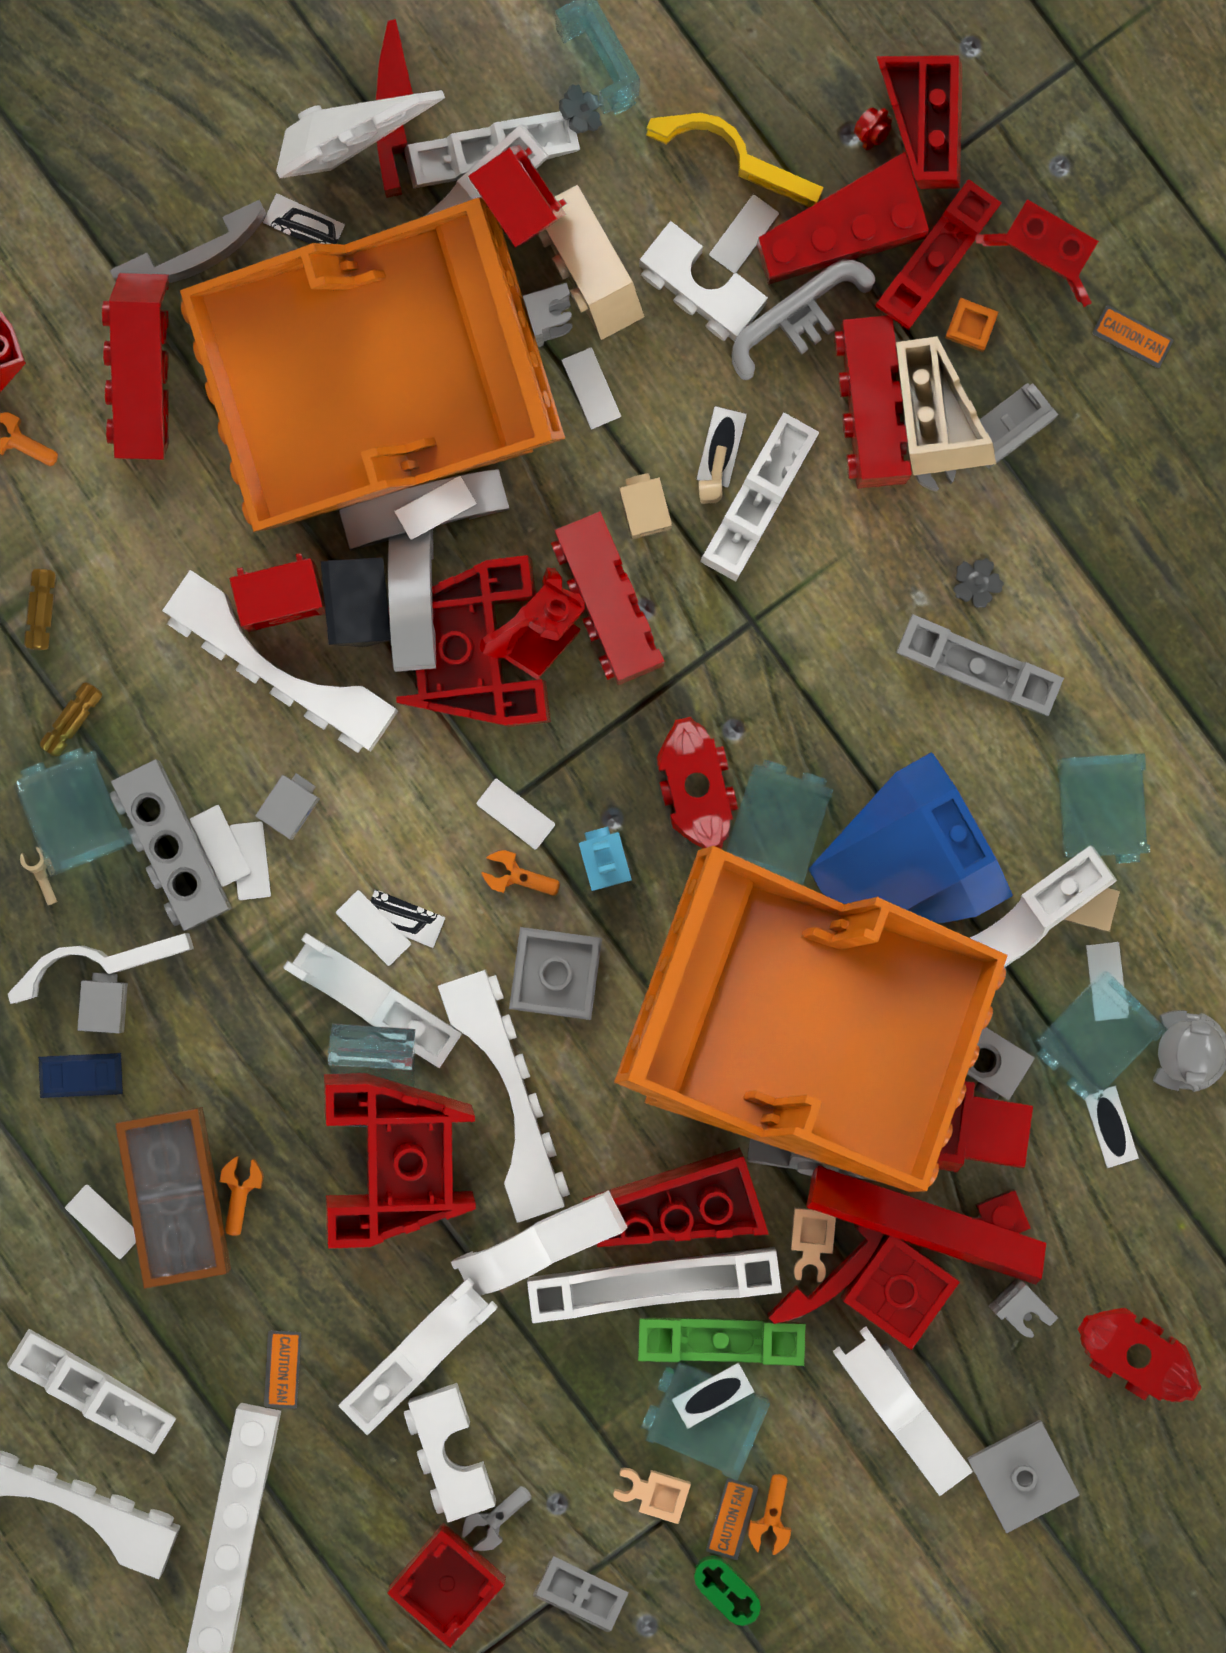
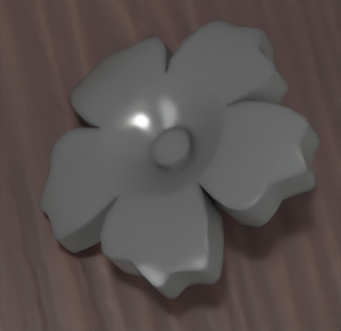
M579 84L569 86L567 92L564 93V99L559 101V110L565 120L569 119V128L578 134L580 132L584 133L587 130L596 131L602 125L600 114L593 111L601 104L598 96L592 95L588 91L582 93Z
M985 558L983 560H976L973 567L965 561L957 566L955 578L962 583L953 588L955 597L962 599L964 602H968L972 598L975 608H985L988 602L993 599L990 593H1000L1004 582L1000 580L999 574L993 573L990 575L994 563Z

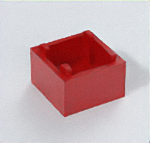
M520 145L509 147L468 176L515 247L526 243L564 217L566 213L562 207L567 204L564 198L560 201L556 200L528 158L533 153L531 148L529 147L524 150Z
M299 553L295 554L296 562L250 573L245 572L243 567L236 569L238 576L230 577L229 579L240 625L247 632H253L326 614L324 592L318 568L311 558H303V554Z
M885 1234L871 1259L849 1284L841 1298L847 1305L912 1350L960 1281L906 1241Z
M443 1522L389 1585L387 1594L451 1648L505 1585L506 1576L480 1553L473 1550L472 1546Z

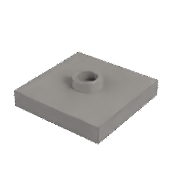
M520 927L509 1009L591 1020L602 938Z
M1041 1420L967 1457L1006 1534L1080 1495Z

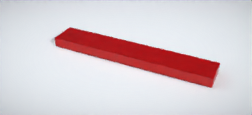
M817 1166L812 1173L807 1208L1035 1285L1042 1279L1046 1242L821 1166Z

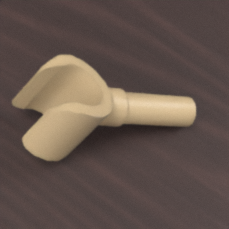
M717 446L711 471L712 480L699 481V496L702 504L717 503L722 499V470L727 450L724 446Z
M36 847L40 855V861L35 866H30L27 856L21 853L20 863L25 869L34 874L47 905L56 903V897L47 878L46 869L49 864V858L46 853Z

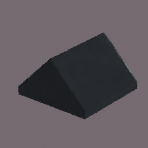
M383 558L321 561L329 645L369 647L390 641L391 633Z

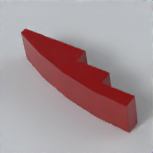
M396 19L387 21L379 59L376 100L413 94ZM404 125L377 141L386 198L402 195L394 154L403 153L404 148L408 145Z

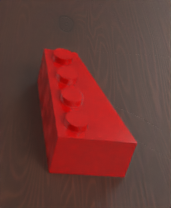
M906 151L758 237L757 249L768 285L827 268L840 260H855L925 239L929 228Z
M119 273L109 301H103L102 324L103 326H110V341L104 342L103 359L105 366H111V380H106L105 403L106 405H112L113 419H107L106 440L107 444H114V458L164 460L169 445L168 389H163V384H166L168 379L169 352L162 350V345L166 344L169 310H161L166 290H169V274Z
M888 315L845 319L841 323V331L834 332L836 356H844L845 372L838 373L840 397H848L849 413L842 414L844 438H852L853 454L846 455L848 478L856 479L857 489L906 484L912 475L910 461H904V455L907 454L908 438L906 425H904V422H900L899 415L903 412V398L900 381H896L895 373H898V357L893 319Z
M601 511L556 529L555 535L557 540L550 544L559 565L567 563L573 576L572 579L566 581L570 592L574 594L579 593L585 601V607L589 616L583 618L582 621L591 642L599 639L605 654L599 656L598 659L607 680L615 677L617 684L621 685L664 667L665 661L660 649L655 647L651 628L643 611L638 606L639 602L627 573L623 570L621 558Z
M740 1147L610 1189L609 1192L628 1228L624 1232L598 1243L597 1247L652 1243V1241L674 1240L675 1242L689 1241L692 1238L706 1237L729 1238L733 1237V1235L753 1234L754 1236L769 1235ZM598 1193V1194H595V1195H592V1196L585 1197V1198H583V1201H586V1200H588V1199H590V1198H592V1197H595V1196H597V1195H599V1194H601V1193Z

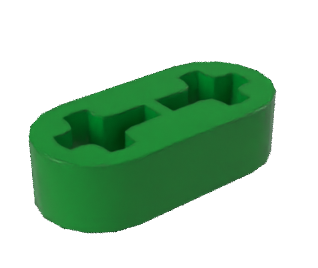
M707 1556L698 1562L694 1571V1579L700 1592L733 1624L745 1626L754 1622L759 1616L761 1609L759 1596L755 1590L721 1557ZM708 1566L714 1570L720 1567L722 1569L720 1578L727 1586L722 1590L713 1581L708 1585L703 1583L706 1578L703 1571L704 1568ZM731 1591L741 1600L747 1596L752 1599L749 1602L751 1609L749 1614L746 1615L743 1611L737 1614L732 1612L735 1605L728 1596Z

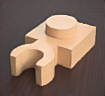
M794 1207L791 1250L802 1251V1257L794 1265L796 1280H801L802 1269L808 1264L817 1267V1282H823L825 1279L826 1269L820 1260V1254H833L836 1217L812 1209Z
M621 1468L620 1476L631 1479L633 1487L626 1492L614 1489L613 1496L623 1502L632 1501L635 1498L640 1499L639 1512L679 1524L691 1482L654 1470L650 1471L648 1481L640 1479L639 1474L633 1469Z

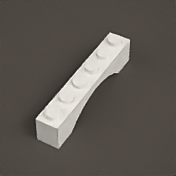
M189 570L162 610L171 617L167 622L170 627L185 637H188L191 631L205 639L201 646L203 649L221 661L227 654L239 662L235 669L237 672L255 684L261 677L274 687L270 691L271 695L289 707L295 700L308 710L304 714L305 718L323 730L329 723L342 733L338 740L359 753L362 747L371 752L398 712L396 708L363 686L334 687L317 685L297 679L273 666L258 653L244 635L234 616L229 596L191 570Z
M483 970L439 985L438 989L450 1025L467 1035L487 1054L499 1071L510 1096L514 1113L515 1143L511 1165L504 1185L517 1223L565 1207L563 1197L570 1195L563 1172H554L550 1158L557 1156L550 1133L541 1134L537 1118L543 1117V1112L537 1094L528 1095L523 1079L530 1077L523 1053L516 1056L514 1054L510 1040L517 1038L510 1015H501L497 1001L504 997L497 976L489 977L487 971Z
M775 1247L528 1277L527 1280L532 1323L571 1319L603 1312L666 1303L741 1298L781 1293Z
M240 1403L236 1409L187 1653H232L257 1519L281 1416L280 1410Z
M0 1450V1496L32 1497L54 1503L76 1514L94 1528L107 1543L120 1565L156 1579L161 1577L181 1527L172 1523L174 1520L173 1516L155 1509H151L150 1513L135 1509L134 1501L120 1495L112 1494L111 1499L95 1493L97 1489L95 1486L80 1480H73L72 1484L56 1478L58 1473L50 1468L34 1465V1468L31 1469L17 1464L19 1461L17 1456Z

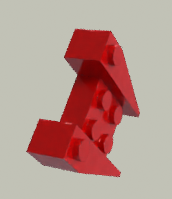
M523 555L485 560L473 566V568L454 577H449L432 587L436 668L416 670L418 694L397 696L396 703L507 727L551 722L546 681L538 679L504 684L501 658H492L487 654H482L479 647L483 637L497 630L496 604L529 601L536 595L531 557Z
M367 1073L324 1074V1116L326 1126L367 1125L368 1194L326 1195V1237L328 1249L372 1247L383 1243L385 1239L402 1233L408 1234L444 1218L448 1220L476 1210V1202L472 1191L453 1192L452 1122H475V1114L471 1104Z

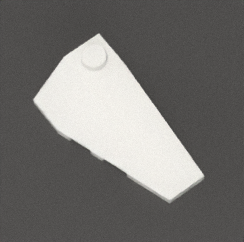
M442 90L417 93L322 109L320 105L310 107L299 113L298 117L300 120L285 130L276 170L279 178L331 171L445 98Z

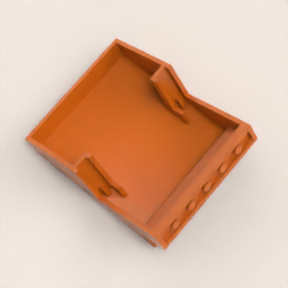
M482 197L345 245L312 243L180 290L183 300L181 302V312L193 332L195 339L193 351L197 361L204 368L207 378L205 384L206 394L210 402L216 407L219 417L218 433L222 442L228 447L232 460L230 472L235 483L240 486L244 499L242 503L243 515L248 524L252 525L253 532L270 530L389 493L532 453L535 448L565 439L502 227Z
M715 846L703 848L697 852L614 1083L645 1095L644 1103L908 1192L927 1191L938 1175L939 1164L937 1160L942 1147L948 1143L951 1137L953 1126L950 1123L955 1108L964 1099L966 1093L964 1082L969 1068L975 1064L980 1049L977 1044L982 1030L987 1027L993 1014L991 1003L995 991L1004 982L1006 976L1004 965L1008 955L879 897L843 904Z

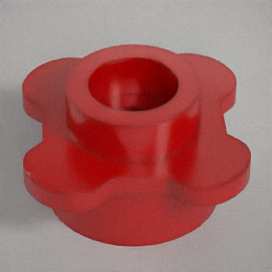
M874 107L869 108L857 121L854 134L859 137L861 142H864L863 148L865 150L871 149L874 144L880 145L889 135L892 118L887 116L889 111L886 108H882L880 111Z

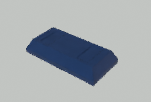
M121 1053L38 1057L40 1098L123 1094Z

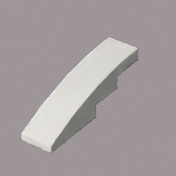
M559 111L495 122L487 128L452 133L447 138L409 144L404 148L414 189L459 180L519 125H523L549 155L548 159L579 151L580 146L577 133L569 128V119L565 120Z
M783 412L702 556L701 563L735 582L737 581L819 434L817 430Z
M28 1329L7 1363L9 1369L44 1387L48 1394L82 1411L84 1417L152 1454L156 1453L176 1420L173 1415L136 1391Z

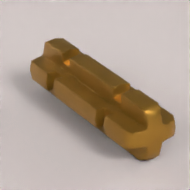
M33 569L31 572L30 586H34V591L29 592L26 625H30V631H25L24 645L26 648L47 650L49 647L50 633H46V629L51 627L54 594H50V588H55L56 574L54 571Z
M82 683L75 693L76 699L69 701L52 725L53 731H48L41 740V748L50 755L57 757L67 746L66 740L73 738L90 714L89 708L95 707L101 699V691L92 684Z

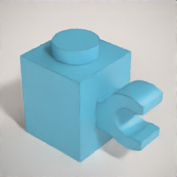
M609 827L586 832V841L580 842L579 847L591 891L631 881L619 832L610 834Z

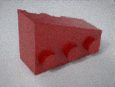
M876 56L918 188L960 189L963 68L960 56Z

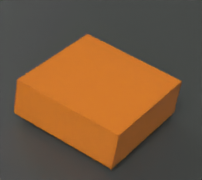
M960 298L945 338L984 352L999 312Z

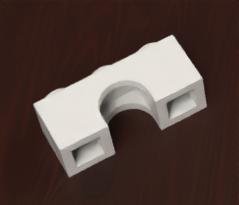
M670 221L640 258L639 266L644 270L641 276L658 290L665 286L674 293L676 297L673 301L686 313L693 315L695 312H698L709 322L705 325L706 328L719 339L725 341L729 337L735 342L739 333L750 325L764 308L768 297L736 272L724 286L718 289L711 290L699 286L692 277L691 268L702 254L703 246Z
M454 1383L410 1398L408 1402L410 1409L404 1411V1416L410 1434L418 1433L423 1449L418 1450L417 1455L423 1473L432 1474L436 1488L430 1490L437 1514L444 1512L447 1522H451L495 1507L496 1498L484 1462L482 1461L470 1466H460L453 1463L445 1452L444 1444L446 1439L452 1433L468 1428L470 1424L458 1384Z

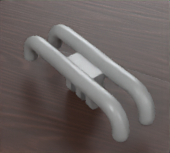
M840 260L828 266L745 327L736 337L732 350V364L738 376L743 380H749L753 377L755 364L750 358L749 350L779 327H781L801 355L808 350L805 341L800 337L801 334L805 332L814 345L822 340L813 327L816 323H819L827 335L835 331L832 323L815 300L843 281L853 283L863 293L869 292L875 283V276L872 271L858 261Z

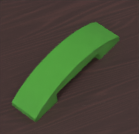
M640 1318L638 1361L762 1363L763 1365L804 1366L806 1324L797 1322L774 1324L770 1320L726 1318Z

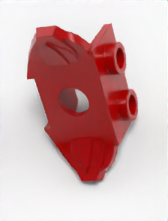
M1026 200L1007 233L976 235V244H982L983 246H1010L1066 279L1077 301L1081 302L1083 307L1092 303L1079 278V274L1099 241L1032 201Z
M546 568L542 588L509 622L483 637L479 645L482 654H487L492 658H505L538 680L580 633L581 629L573 623L584 612L585 601L579 593L574 594L562 588V577L556 568Z
M692 717L675 720L657 756L659 772L665 771L667 779L659 782L665 806L673 804L675 812L670 814L671 824L678 833L702 849L710 846L722 849L724 841L730 834V821L733 820L731 812L738 810L733 786L725 788L722 771L729 770L724 747H716L714 738L711 739L705 727L696 723ZM693 773H701L709 781V790L702 797H692L685 790V780Z
M1125 1307L1085 1316L1078 1327V1331L1081 1335L1080 1340L1085 1349L1084 1352L1092 1359L1089 1364L1090 1367L1109 1379L1113 1373H1116L1128 1381L1124 1388L1145 1401L1149 1395L1159 1401L1162 1399L1174 1403L1185 1400L1194 1401L1202 1387L1187 1347L1172 1336L1167 1340L1161 1337L1165 1329L1144 1316L1140 1323L1135 1321L1137 1315ZM1135 1344L1146 1345L1151 1353L1149 1363L1142 1368H1135L1127 1361V1352Z

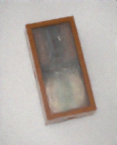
M203 1107L115 1123L144 1289L227 1274L231 1270Z

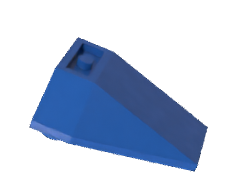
M932 752L895 772L808 868L821 893L836 901L847 904L879 897L937 924L976 917L1013 896L990 846L956 786Z

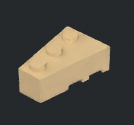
M576 185L555 196L557 201L564 198L567 202L562 207L566 215L537 234L544 248L551 245L556 254L551 259L562 280L569 279L573 286L570 294L581 313L586 311L600 339L603 340L644 318V314L632 279L579 186Z
M938 337L896 342L913 476L996 464L993 442L981 424L971 400L969 401Z

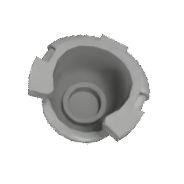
M1174 1010L1159 1015L1161 1027L1166 1031L1159 1042L1158 1057L1162 1068H1157L1153 1081L1167 1089L1179 1091L1180 1088L1196 1092L1206 1089L1220 1079L1226 1071V1034L1221 1026L1204 1013L1190 1014L1184 1010Z

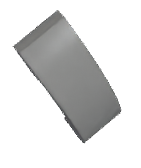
M257 200L223 216L222 218L229 232L156 267L148 253H145L111 269L110 272L115 281L119 273L169 274V283L189 278L215 266L239 249L260 226L266 216V212L260 200Z
M499 469L461 475L477 504L439 525L465 518L471 520L509 510ZM456 477L403 489L339 510L350 551L389 541L390 537L406 534L394 511Z
M433 528L410 540L407 533L389 538V615L393 668L395 672L436 668L431 559H434Z
M914 614L911 615L896 651L897 654L987 694L1036 713L1049 716L1063 682V677L1030 663L1018 661L954 634L947 628Z

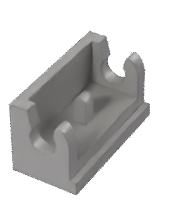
M567 283L523 296L538 347L544 346V341L566 335L572 329L571 323L565 324L572 317V313L563 312L571 307Z
M1027 383L979 419L993 442L996 463L1051 423L1058 416V413L1051 407L1033 383L1031 385ZM993 464V465H986V467H987L988 469H990V468H991L992 466H994L995 464Z
M1017 1278L989 1305V1308L1001 1320L1006 1318L1026 1337L1032 1338L1034 1336L1031 1329L1027 1328L1023 1322V1319L1026 1321L1032 1319L1030 1312L1039 1316V1319L1049 1326L1058 1319L1024 1282Z
M553 1556L552 1560L547 1564L545 1573L537 1585L533 1596L609 1632L612 1630L629 1592Z

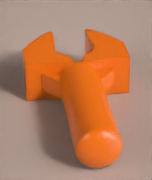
M9 412L0 413V424L5 425L7 432L11 434L10 438H0L1 456L4 455L6 450L15 448L51 467L57 462L58 453L21 433L19 425L22 420Z
M502 850L486 857L489 860L502 862L505 864L506 869L511 872V875H504L500 878L481 872L484 880L493 890L504 893L506 887L518 884L555 896L559 891L560 882L558 880L519 868L515 861L516 853Z
M239 1156L228 1162L221 1171L220 1182L227 1183L231 1190L225 1232L228 1235L238 1236L241 1234L247 1195L254 1188H262L264 1174L255 1159L251 1160L250 1176L243 1182V1185H240V1179L236 1176Z
M774 1474L771 1477L764 1516L758 1521L750 1520L748 1536L757 1552L760 1549V1537L762 1533L768 1530L769 1526H772V1530L776 1535L772 1550L773 1555L783 1550L790 1540L791 1528L784 1527L780 1520L788 1481L787 1477L781 1474Z

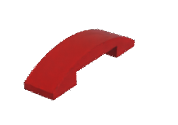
M968 179L875 306L909 330L974 243L976 235L982 232L1001 205V202Z
M856 1224L854 1227L865 1239L808 1296L795 1285L767 1313L768 1318L774 1324L786 1322L801 1317L830 1301L862 1271L877 1249L883 1233Z

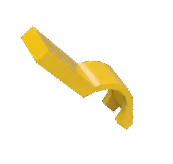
M692 113L651 118L646 129L648 131L646 136L666 145L676 135L689 130H708L722 136L733 148L739 163V177L807 207L818 203L824 187L747 154L746 144L735 127L718 116Z

